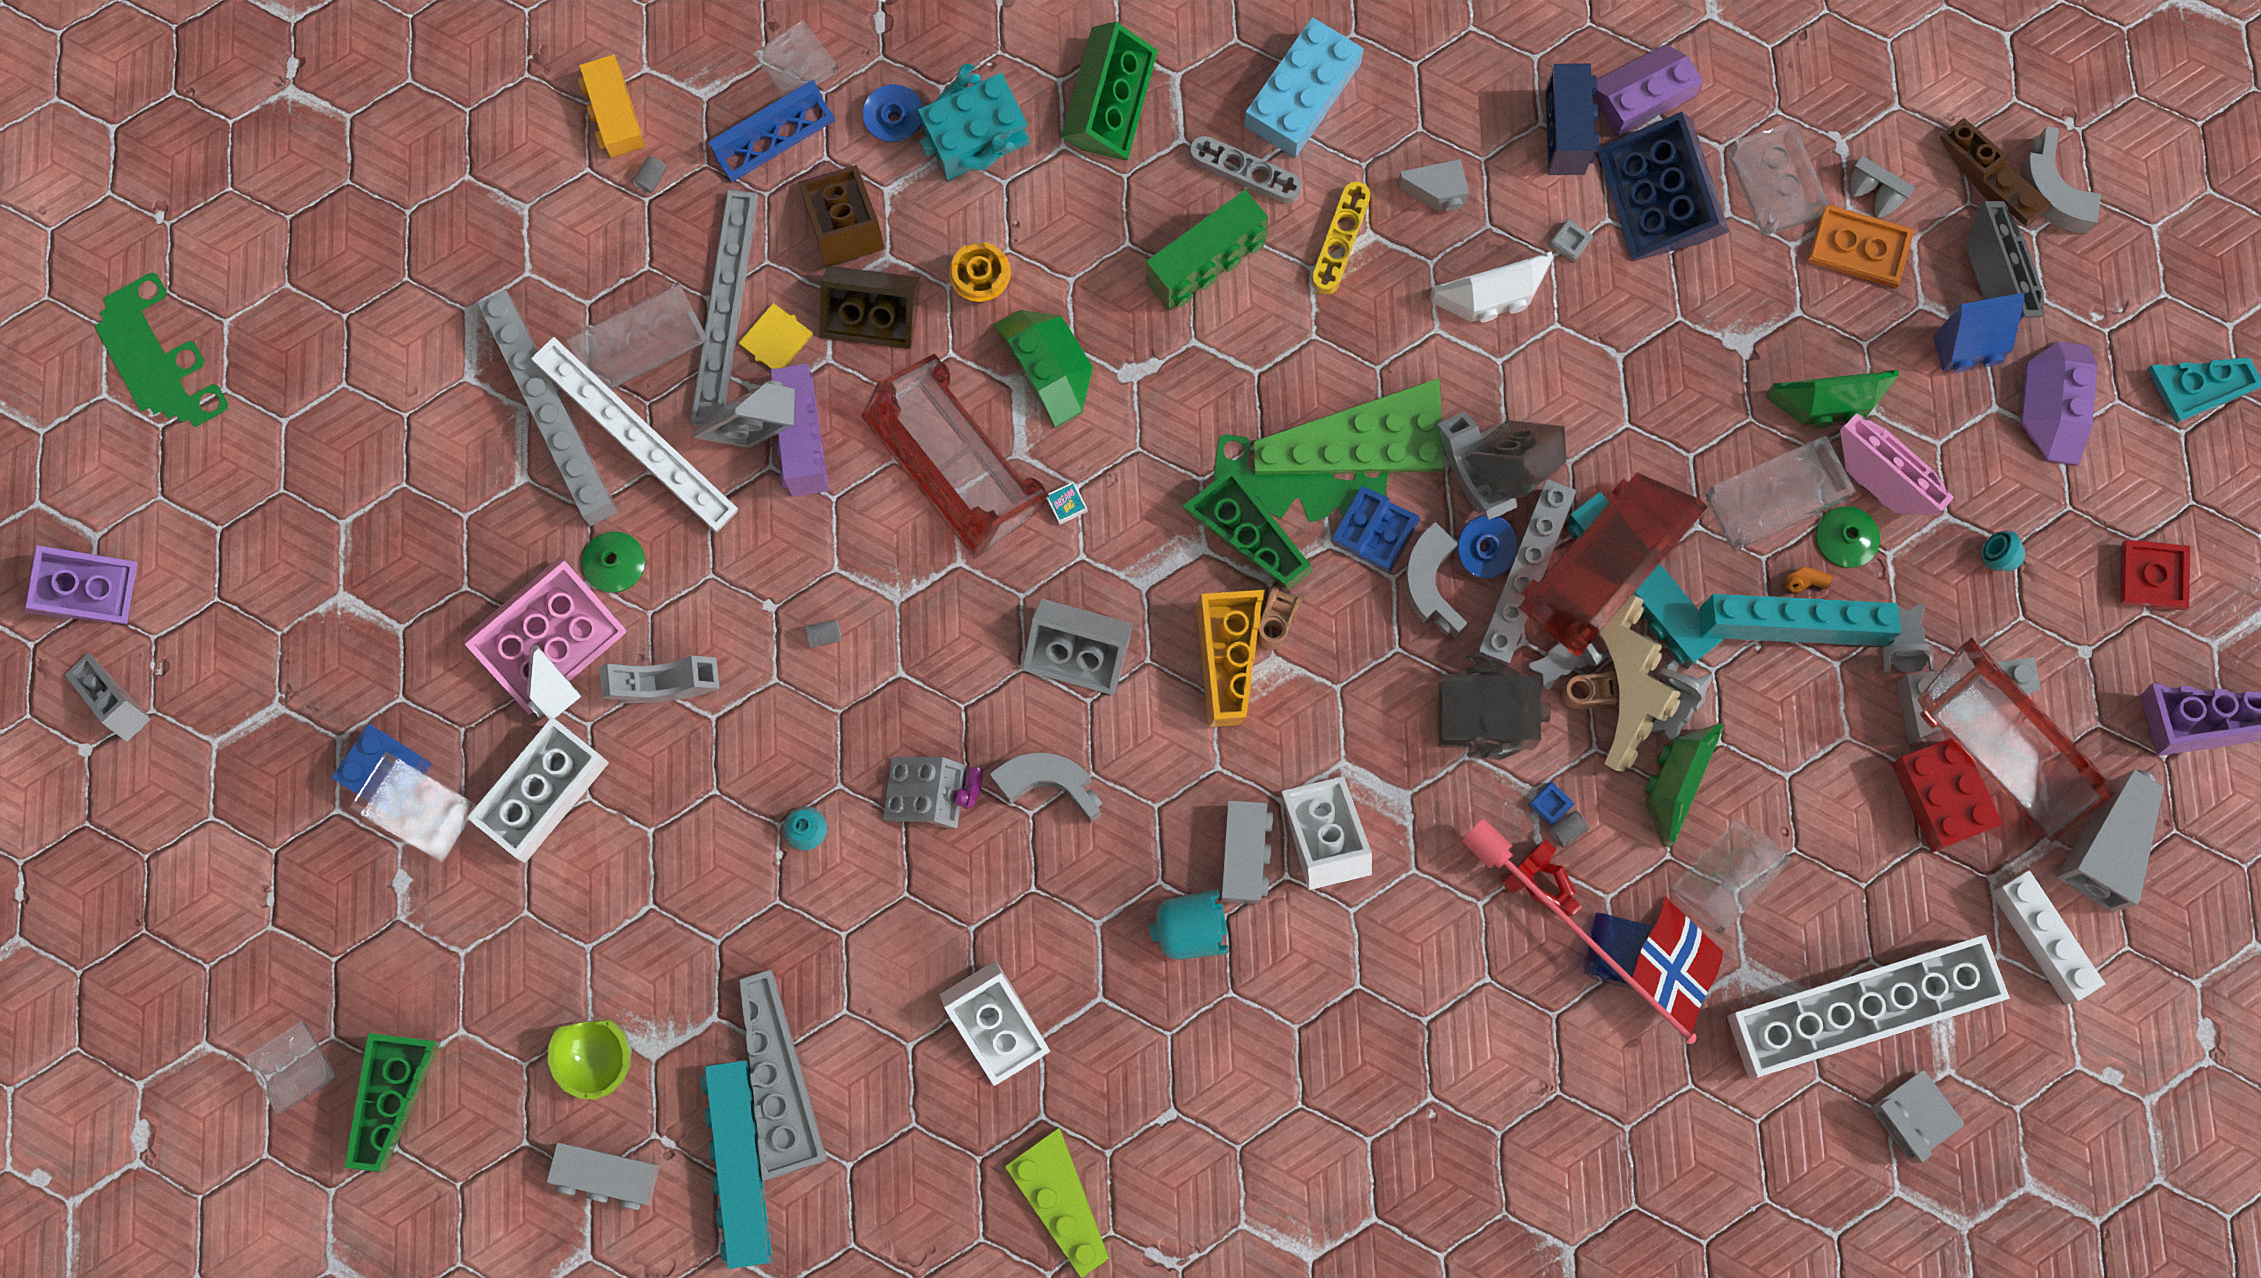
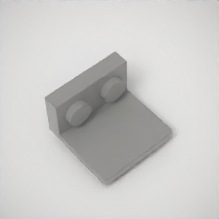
M893 757L891 759L883 819L896 822H929L944 828L957 829L960 806L954 804L953 797L956 790L963 789L966 765L944 757Z
M1926 1071L1918 1072L1870 1107L1911 1163H1921L1933 1155L1931 1152L1933 1148L1964 1126L1963 1120Z

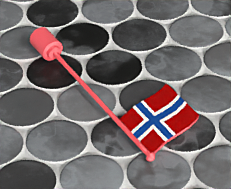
M1483 818L1463 838L1461 842L1489 869L1494 865L1499 869L1505 865L1677 1029L1687 1039L1685 1043L1693 1044L1696 1041V1034L1693 1033L1697 1016L1704 998L1718 975L1723 950L1666 896L1662 899V907L1657 922L1640 949L1631 977L1509 861L1513 856L1509 851L1513 845L1486 819Z

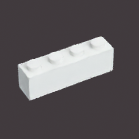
M2030 870L2015 876L1990 892L2065 1005L2078 1002L2106 985Z

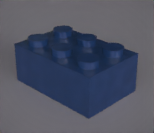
M1591 63L1553 64L1545 88L1548 175H1585L1589 164L1594 162V151L1599 149V133H1594L1593 124L1598 119V105L1593 104L1592 94L1596 93L1597 78L1596 75H1591Z

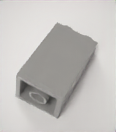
M2134 769L2111 780L2056 876L2057 879L2113 913L2135 906L2140 901L2164 787L2155 782L2156 778L2143 770Z

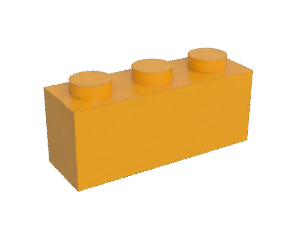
M615 54L579 65L583 76L579 77L578 81L583 95L589 94L591 103L587 104L586 107L591 121H597L600 130L595 131V136L600 149L606 148L610 157L613 158L645 148L646 146L622 70Z

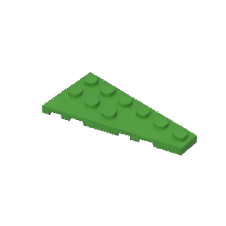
M1440 378L1254 441L1255 475L1442 472L1444 469L1443 445L1437 424L1442 422Z

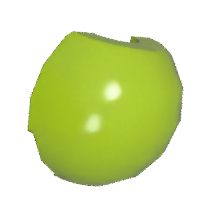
M611 1019L583 1021L558 1027L548 1045V1065L553 1079L565 1092L578 1099L595 1100L611 1094L624 1082L631 1067L632 1048L628 1037L622 1028Z

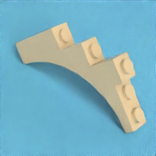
M1569 562L1555 591L1573 602L1593 622L1605 640L1615 664L1619 685V719L1614 742L1604 764L1614 770L1624 772L1626 767L1630 768L1638 756L1636 748L1641 739L1645 740L1649 736L1653 728L1652 718L1655 717L1666 721L1668 716L1672 717L1680 705L1678 697L1681 692L1647 675L1649 670L1653 671L1659 664L1662 656L1660 653L1662 646L1629 629L1631 624L1637 623L1643 612L1641 605L1644 600Z

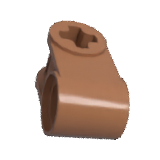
M1274 585L1272 587L1257 633L1258 643L1261 647L1267 650H1276L1283 645L1291 624L1295 621L1304 596L1298 595L1295 597L1280 591L1278 586ZM1275 627L1280 631V636L1269 638L1265 635L1264 629Z
M1616 671L1573 677L1563 686L1560 692L1562 703L1571 710L1619 707V685ZM1571 687H1580L1584 692V699L1575 698L1571 693Z

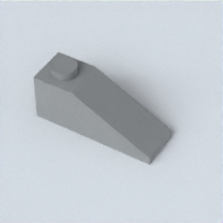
M89 652L65 674L100 722L126 742L151 720L139 703Z

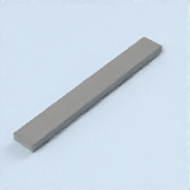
M727 190L691 411V426L699 427L727 403L758 206V193Z

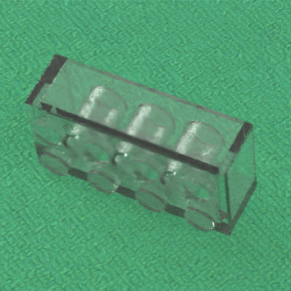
M1824 436L1713 485L1705 495V498L1734 552L1846 502L1856 490L1827 436Z

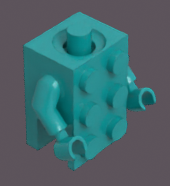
M963 64L958 71L959 77L932 104L918 109L922 131L925 135V138L919 140L920 146L926 157L935 155L947 181L969 171H985L1000 157L1030 144V139L1024 129L1028 127V123L1002 72L981 81L979 74L974 73L970 76V72L975 69V65Z

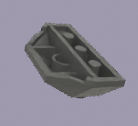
M1984 201L1979 205L1966 243L1969 263L1975 271L1979 283V291L1984 300L2023 293L2025 300L2020 318H2040L2045 315L2043 309L2044 292L2024 235L2014 218L2007 212L2008 207L2004 201Z

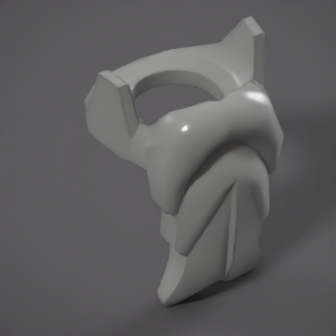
M1917 604L1908 611L1898 606L1901 634L1894 639V643L1883 648L1886 674H1890L1891 663L1895 669L1901 672L1921 671L1927 666V663H1929L1930 671H1934V646L1925 641V628L1921 626L1925 611L1923 604Z
M1585 614L1566 627L1565 634L1557 641L1558 645L1547 651L1546 657L1529 663V668L1532 671L1542 675L1543 686L1546 690L1552 687L1559 676H1566L1575 668L1580 669L1588 664L1596 666L1610 655L1609 650L1602 654L1598 653L1597 646L1590 639L1589 634L1585 630L1580 629L1579 624L1585 620Z
M1672 659L1664 668H1661L1658 675L1671 688L1681 692L1678 697L1680 705L1676 713L1672 717L1668 716L1666 721L1657 719L1653 722L1651 730L1654 733H1666L1672 741L1679 737L1682 727L1690 721L1694 711H1698L1705 702L1707 687L1713 679L1710 673L1700 679H1696L1695 677L1676 672L1679 663L1675 659Z

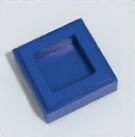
M1551 781L1528 806L1552 827L1575 803Z

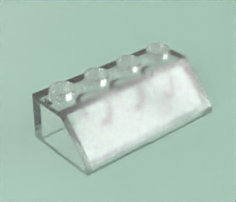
M679 281L567 336V342L575 357L609 389L623 384L709 341Z

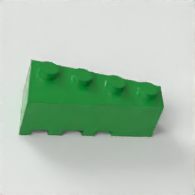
M368 1033L344 1168L385 1172L441 1043L432 1040Z

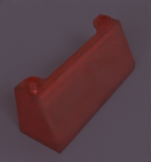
M1636 473L1629 482L1623 478L1612 491V494L1615 495L1614 499L1539 582L1533 579L1522 591L1521 594L1525 599L1518 608L1575 656L1579 657L1708 508L1699 498L1640 473Z

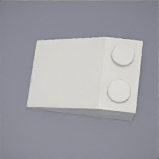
M1344 776L1282 791L1296 851L1309 890L1372 875V852Z
M996 960L940 994L946 1012L994 1086L1051 1052Z

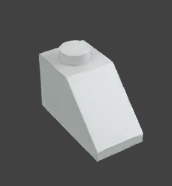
M537 644L533 645L530 650L527 693L531 701L528 705L539 718L546 715L549 720L551 717L555 719L579 699L581 695Z

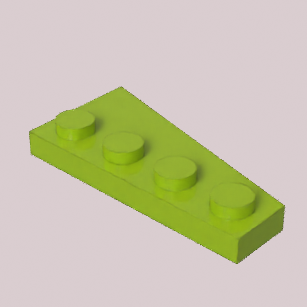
M1058 1128L1006 1165L1005 1168L1075 1270L1083 1278L1108 1260L1109 1256L1060 1128Z

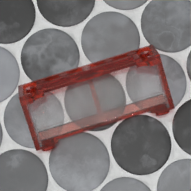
M934 353L877 382L861 417L975 559L1038 513L1049 497V494L1040 481L1032 477L1022 480L948 389L951 377L950 370Z
M1973 637L1958 649L1917 699L1923 709L1920 713L1923 720L1932 729L1936 726L1942 730L1944 729L2026 813L2029 820L2025 823L2037 837L2043 834L2053 843L2115 794L2099 769Z

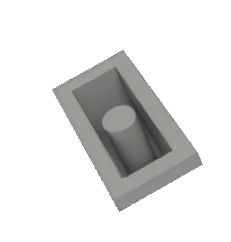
M1461 159L1400 172L1399 189L1435 211L1443 209L1448 212L1456 211L1467 203L1469 189Z

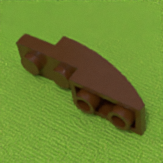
M1965 118L1961 119L1941 134L1940 139L1953 160L1988 201H2004L2008 207V212L2025 227L2049 210L2051 202L2006 163L2008 156Z

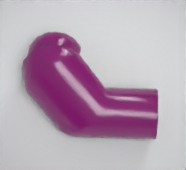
M967 768L964 789H958L954 793L953 802L955 805L962 806L964 809L974 806L981 790L983 769Z

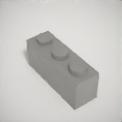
M1228 800L1221 902L1260 905L1261 897H1268L1269 877H1263V865L1270 864L1271 845L1265 844V833L1272 832L1273 813L1267 812V803Z
M557 1143L547 1183L556 1184L555 1191L575 1195L576 1189L589 1192L587 1199L607 1203L608 1197L621 1199L619 1206L639 1210L640 1204H651L660 1165L569 1144Z

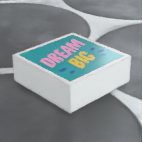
M1074 482L1045 495L1059 525L1088 512Z

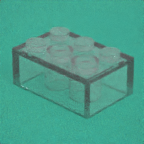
M1794 121L1735 141L1728 156L1762 237L1820 218L1829 203Z
M385 752L350 806V809L443 862L468 823L469 819L467 817L477 805Z

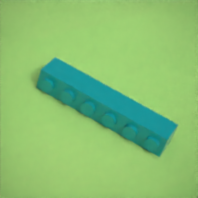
M1601 492L1570 514L1566 521L1570 535L1577 542L1582 541L1589 550L1587 553L1592 562L1597 566L1601 565L1609 574V582L1644 600L1641 605L1643 607L1642 615L1649 622L1648 627L1651 633L1658 640H1664L1670 648L1669 653L1679 665L1683 664L1687 669L1723 641L1722 638H1702L1700 611Z
M1712 594L1699 607L1702 638L1886 646L1901 634L1898 603Z
M744 1060L705 1066L706 1075H701V1086L703 1094H708L710 1108H705V1121L707 1128H712L713 1141L709 1142V1155L711 1162L716 1161L717 1175H713L712 1182L714 1194L720 1195L721 1208L716 1210L718 1228L724 1229L725 1242L720 1243L722 1262L728 1264V1269L773 1263L764 1181L761 1176L757 1140L758 1131L750 1078V1062Z

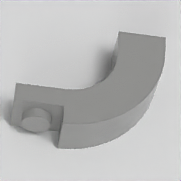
M2046 126L2039 136L2034 137L2030 154L2021 163L2020 175L2051 202L2049 210L2041 215L2044 219L2062 229L2087 234L2098 223L2101 194L2075 189L2060 177L2055 165L2059 128Z
M1464 411L1438 423V431L1450 466L1477 513L1482 512L1490 520L1517 508L1514 495L1502 483L1492 468L1482 443L1479 427Z
M1435 522L1422 534L1412 550L1405 573V590L1414 614L1423 625L1433 617L1435 619L1434 624L1443 634H1451L1456 639L1464 631L1467 622L1441 597L1436 587L1435 575L1440 565L1455 552L1458 543Z
M691 655L681 660L661 665L629 666L605 664L599 667L602 698L620 699V703L665 702L695 697L720 689L717 659L715 657Z
M1050 753L1025 754L1007 761L990 774L991 779L1010 804H1013L1034 788L1052 786L1066 792L1091 823L1101 816V810L1098 807L1102 805V802L1092 789H1089L1087 792L1084 790V788L1092 783L1091 776L1078 764L1065 757Z

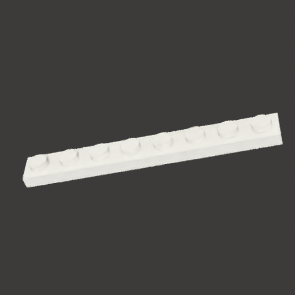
M555 337L531 358L532 362L715 533L738 512V508Z

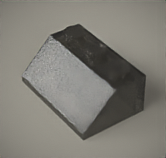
M1507 420L1466 451L1465 459L1495 492L1506 493L1512 498L1525 497L1566 462L1565 426Z

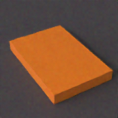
M1824 203L1807 263L1897 289L1901 282L1915 229Z

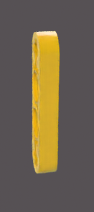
M1355 181L1349 183L1341 195L1313 272V288L1320 294H1332L1340 285L1369 205L1370 190L1362 182ZM1355 192L1361 193V199L1357 201L1355 211L1349 209L1352 196ZM1341 218H1350L1353 220L1355 227L1351 231H1343L1338 227V221ZM1332 245H1340L1343 247L1345 254L1343 257L1336 259L1330 257L1327 250ZM1329 265L1333 267L1331 273L1332 281H1329L1327 285H1323L1322 278L1320 277L1325 276Z

